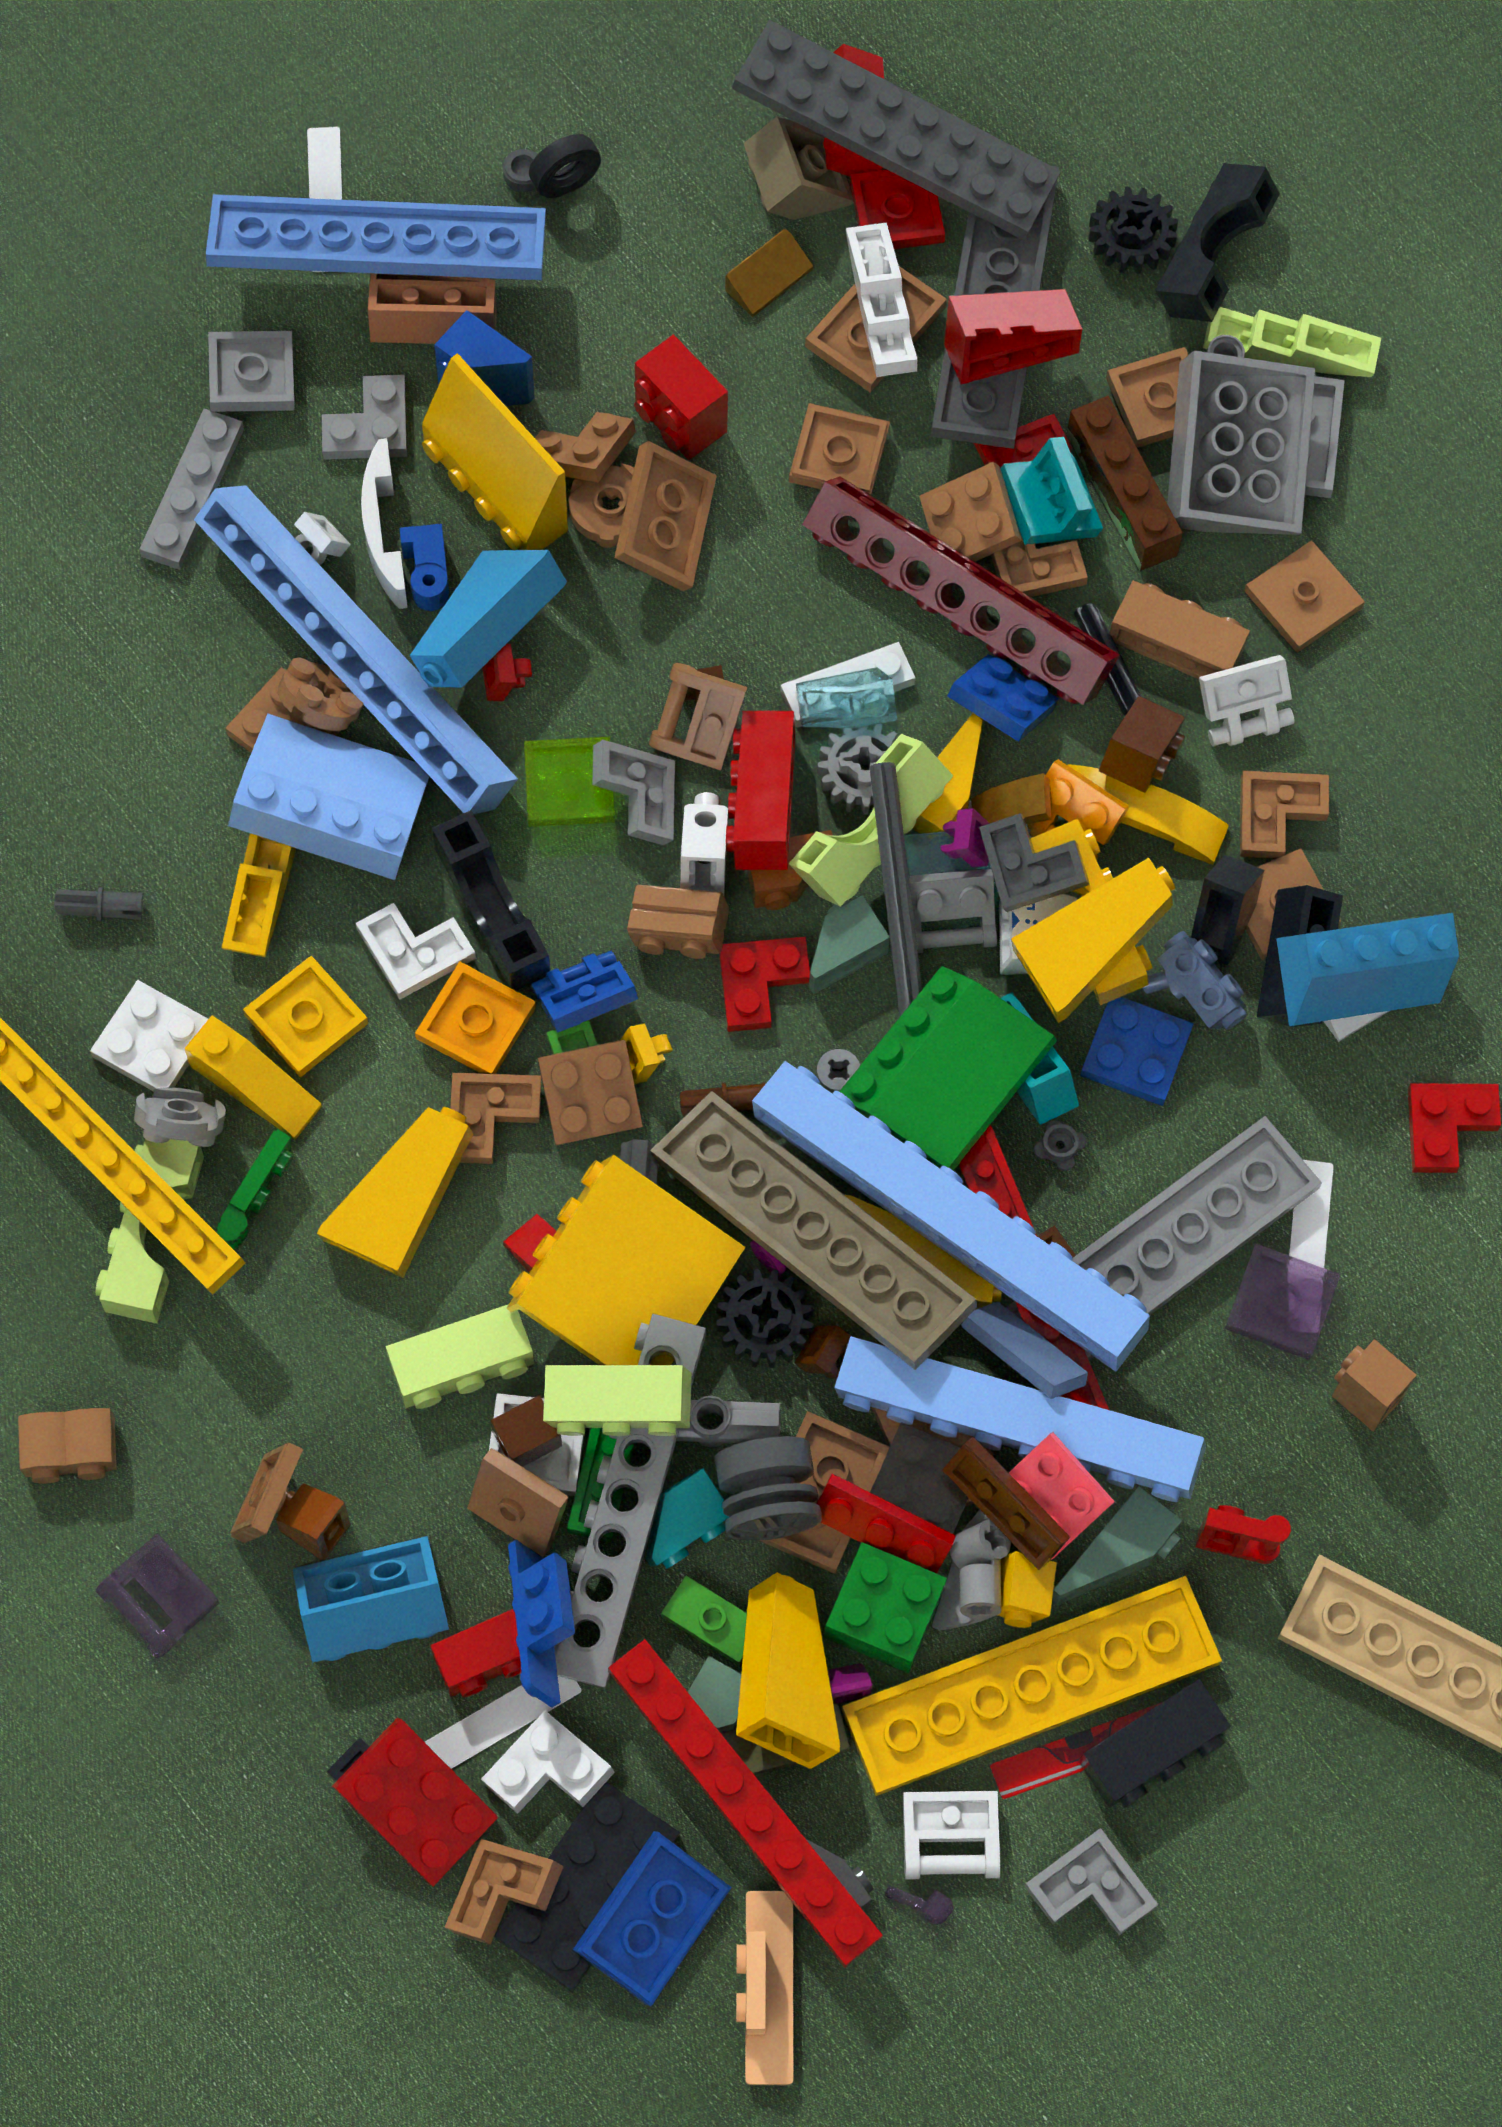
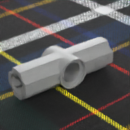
M704 1396L698 1400H691L690 1428H680L676 1441L699 1442L703 1446L717 1447L723 1443H743L755 1439L780 1437V1403L723 1401L716 1396ZM714 1413L723 1418L722 1424L716 1429L708 1430L699 1425V1421L706 1414Z

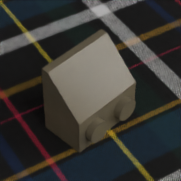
M776 116L743 143L749 158V168L755 176L761 193L760 199L767 212L796 220L847 207L854 203L846 175L826 169V153L823 146L824 136L797 122Z

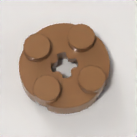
M621 463V467L610 466L598 483L576 478L572 483L569 496L571 521L582 535L596 541L601 547L612 548L618 543L634 467ZM607 496L610 500L618 497L620 499L618 508L614 510L602 508V498Z
M294 658L278 685V695L283 705L290 712H292L295 706L305 713L303 721L321 729L332 731L347 729L350 722L354 721V724L356 723L364 708L363 702L353 694L329 666L310 662L304 658Z

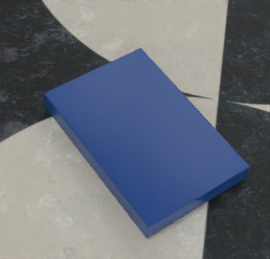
M654 1831L577 1942L573 1951L642 2003L652 2006L732 1887L661 1833Z

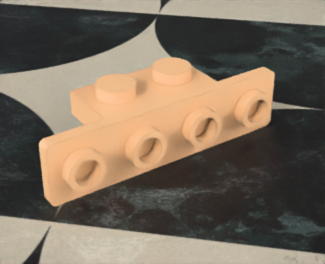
M748 1891L746 1893V1944L736 1945V1974H746L745 1993H736V2022H745V2082L747 2085L789 2086L793 2083V1903L784 1891Z

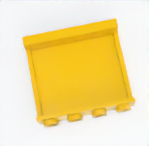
M612 1155L601 1163L595 1160L585 1172L581 1183L586 1187L578 1199L571 1197L559 1212L557 1220L562 1222L554 1236L547 1234L535 1249L533 1257L538 1260L529 1274L523 1271L512 1284L508 1293L513 1296V1299L506 1309L510 1312L519 1309L598 1365H638L642 1351L636 1350L634 1347L641 1323L650 1324L653 1313L697 1325L744 1251L745 1246L624 1161ZM659 1355L651 1361L650 1365H671L674 1360L670 1356Z

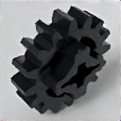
M1125 187L1124 196L1119 197L1116 192L1111 191L1109 192L1108 203L1103 200L1097 202L1096 212L1091 213L1088 240L1089 242H1095L1093 251L1095 256L1106 254L1104 265L1108 267L1114 262L1120 263L1119 271L1121 273H1124L1128 266H1134L1135 272L1141 274L1144 264L1155 270L1157 269L1159 258L1165 261L1169 259L1171 248H1175L1178 219L1171 218L1173 211L1171 205L1160 206L1162 198L1160 194L1150 199L1146 197L1147 188H1142L1139 195H1133L1131 188ZM1112 218L1114 223L1111 224V229L1107 231L1106 225ZM1159 230L1160 236L1154 243L1152 239L1155 237V232Z
M754 1269L752 1281L748 1282L740 1274L737 1276V1290L725 1287L723 1296L729 1303H717L716 1313L725 1318L716 1321L717 1332H728L722 1338V1345L724 1348L736 1346L734 1359L739 1361L746 1354L750 1355L751 1367L756 1368L760 1358H767L770 1368H775L777 1356L782 1355L787 1362L793 1360L792 1347L800 1350L805 1349L806 1340L801 1334H812L813 1323L804 1319L812 1317L814 1309L813 1305H802L807 1299L806 1289L793 1291L794 1277L790 1276L782 1283L778 1281V1270L773 1269L769 1279L762 1277L759 1269ZM761 1292L760 1295L756 1296L750 1301L744 1300L752 1294ZM778 1296L785 1299L792 1310L785 1309L778 1300ZM770 1304L769 1313L771 1318H769L767 1325H764L763 1332L759 1333V1318L765 1312L766 1305ZM735 1323H738V1327L747 1330L751 1336V1342L741 1335ZM779 1336L786 1337L778 1343L768 1345L769 1342Z

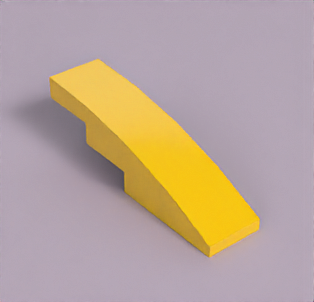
M250 833L243 864L240 863L222 949L266 957L288 883L296 848Z

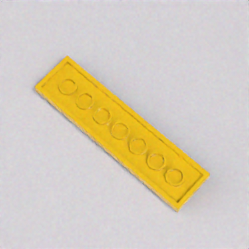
M1184 1576L842 1706V1712L875 1796H878L1221 1664L1222 1659L1188 1579Z

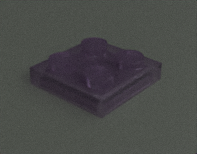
M1255 1243L1225 1329L1310 1360L1341 1274Z

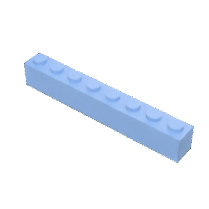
M852 1336L850 1337L834 1387L839 1398L844 1399L843 1405L861 1412H869L870 1407L887 1411V1418L898 1423L912 1425L915 1419L931 1424L930 1430L943 1436L956 1438L959 1432L975 1437L983 1447L988 1449L1000 1450L1001 1445L1018 1449V1456L1025 1458L1041 1441L1054 1432L1088 1472L1094 1471L1108 1475L1107 1482L1122 1488L1133 1489L1134 1484L1152 1488V1495L1171 1502H1178L1179 1496L1191 1499L1206 1449L1205 1438L1061 1396L1050 1399L1040 1390L929 1358L914 1370L886 1346Z

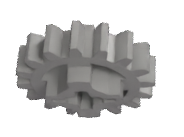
M860 721L856 731H852L847 724L842 725V737L833 733L828 735L829 747L821 746L819 759L822 761L817 764V775L823 776L820 787L822 791L833 789L831 793V802L833 804L843 799L846 801L847 812H851L856 804L861 805L863 814L869 813L870 805L874 804L870 766L875 764L897 739L895 731L884 736L882 734V724L877 723L872 731L867 730L865 721ZM860 765H867V770H861Z

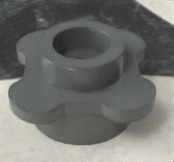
M1058 1120L1050 1121L1045 1127L1044 1138L1035 1144L1034 1153L1038 1159H1048L1056 1163L1059 1170L1068 1171L1074 1167V1157L1078 1150L1085 1147L1086 1138L1081 1132H1076L1069 1125L1062 1124ZM1056 1143H1063L1064 1148L1058 1149Z

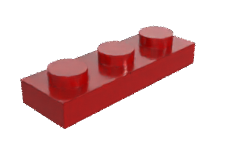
M831 1474L816 1502L821 1508V1523L859 1542L873 1546L934 1573H938L956 1535L834 1474Z

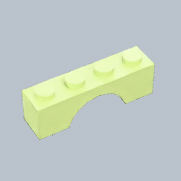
M900 734L876 763L892 762L896 766L903 832L905 835L914 827L916 819L927 806L942 795L944 787L952 779L953 775L924 742ZM874 808L867 820L850 833L831 836L816 831L789 862V865L819 897L840 907L858 892L860 884L870 872L881 865Z
M145 1139L143 1145L138 1144L136 1146L135 1152L183 1200L193 1198L204 1159L201 1147L195 1146L188 1141L170 1139L165 1143H155ZM120 1202V1212L124 1213L120 1228L114 1227L110 1234L108 1254H112L108 1270L102 1269L100 1271L95 1293L96 1296L100 1297V1302L106 1313L158 1323L169 1280L165 1269L152 1260L145 1251L147 1228Z

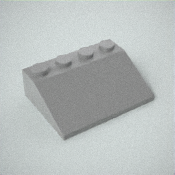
M1195 350L1180 362L1167 504L1181 529L1221 533L1299 535L1302 533L1315 368Z

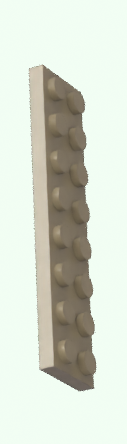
M713 1091L699 1102L650 1150L660 1166L914 1370L977 1308V1302L973 1296Z

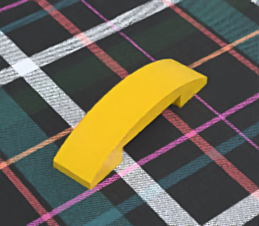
M1068 764L1069 767L1130 806L1120 823L1175 843L1174 851L1214 865L1229 827L1220 818L1200 806L1152 784L1144 793L1099 772L1098 768Z

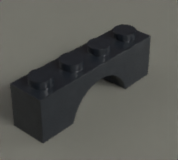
M1223 164L1155 290L1170 317L1207 322L1213 321L1229 291L1215 265L1218 254L1238 234L1263 226L1280 195L1266 167Z
M472 810L433 827L435 850L507 986L517 991L545 978L546 973L550 971L549 954L531 920L522 914L513 900L499 871L491 846Z

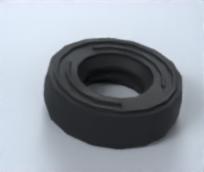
M583 134L569 135L549 144L537 154L530 164L529 176L540 195L547 198L561 197L582 187L595 175L600 167L601 156L594 142L589 137Z

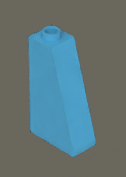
M489 550L480 553L410 654L411 659L428 687L462 688L565 586L567 581L549 550Z

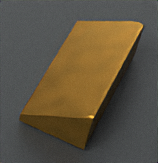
M785 228L727 273L725 277V291L754 317L811 272L814 266L793 235Z

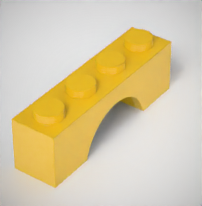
M1078 819L1030 838L1035 853L1073 840L1078 843L1090 885L1073 890L1072 892L1084 896L1113 879L1109 868L1100 869L1094 856L1101 853L1091 828L1083 831ZM1143 944L1137 947L1134 946L1093 990L1100 1005L1149 985L1146 971L1153 969Z

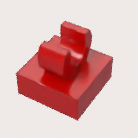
M506 644L482 667L487 701H504L512 688L524 687L526 685L525 677H532L530 659H513L511 644Z

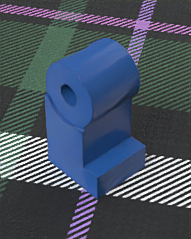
M442 524L401 527L400 537L403 559L414 558L415 569L411 574L410 580L414 603L425 611L438 610L446 604L449 598Z

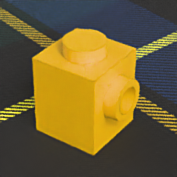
M1015 1551L1001 1559V1613L997 1616L1003 1617L1005 1624L1013 1627L1027 1628L1031 1627L1033 1622L1050 1616L1057 1562L1049 1561L1038 1570L1021 1552Z

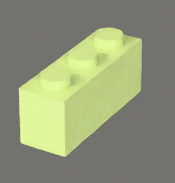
M508 1305L385 1346L405 1408L414 1405L417 1409L427 1408L439 1403L443 1395L459 1391L460 1394L471 1393L482 1388L485 1385L484 1381L498 1376H502L503 1379H511L524 1374L528 1370L527 1366L534 1364V1357L518 1310L510 1312L506 1309Z
M545 1365L543 1421L553 1428H557V1434L567 1436L585 1435V1428H603L602 1434L611 1436L630 1435V1428H648V1434L673 1436L676 1435V1428H690L692 1373L683 1365Z

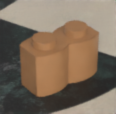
M110 1408L78 1409L67 1412H39L18 1416L20 1471L25 1477H32V1482L40 1484L54 1483L60 1480L59 1475L77 1473L79 1479L96 1480L104 1478L107 1471L117 1470L115 1416Z

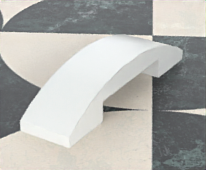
M387 438L378 439L366 466L361 498L362 519L367 551L376 577L392 602L399 609L408 607L401 551L384 553L377 498L394 495Z

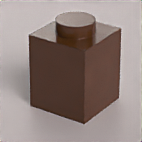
M540 1395L490 1420L492 1433L504 1455L522 1467L562 1447L561 1435L557 1434V1428H553L543 1421L544 1402Z

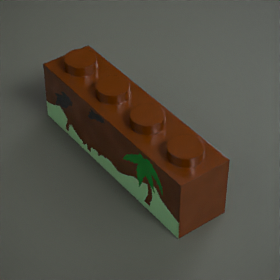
M1109 395L1071 410L1067 437L1139 571L1177 557L1183 532Z

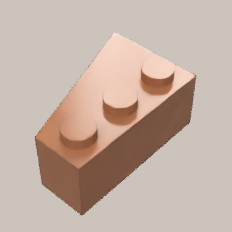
M370 273L368 298L370 342L435 344L466 310L496 330L495 280L472 277Z

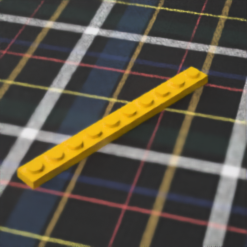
M0 1018V1082L213 1295L245 1264V1261Z

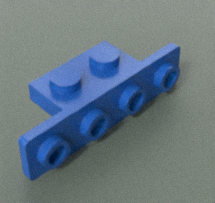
M514 1540L508 1544L510 1560L508 1569L512 1578L514 1597L512 1606L516 1615L518 1633L516 1643L520 1652L522 1670L520 1680L523 1688L530 1696L538 1698L553 1708L561 1703L554 1646L575 1634L567 1562L555 1552L543 1559L520 1541Z

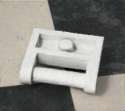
M998 1791L903 1792L905 1880L920 1879V1875L985 1874V1878H1000ZM984 1841V1855L920 1856L919 1842Z

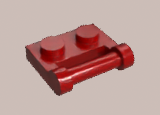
M1220 1505L1217 1509L1209 1507L1199 1528L1195 1547L1261 1564H1269L1278 1557L1280 1544H1283L1288 1539L1291 1526L1289 1521L1280 1515L1270 1516L1263 1521L1244 1516L1245 1512L1237 1507Z

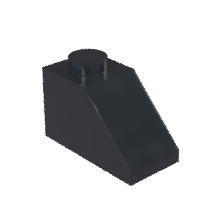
M1224 855L1204 878L1191 938H1195L1197 941L1200 939L1204 940L1215 952L1218 958L1216 961L1226 965L1231 962L1254 912L1265 871L1228 855Z

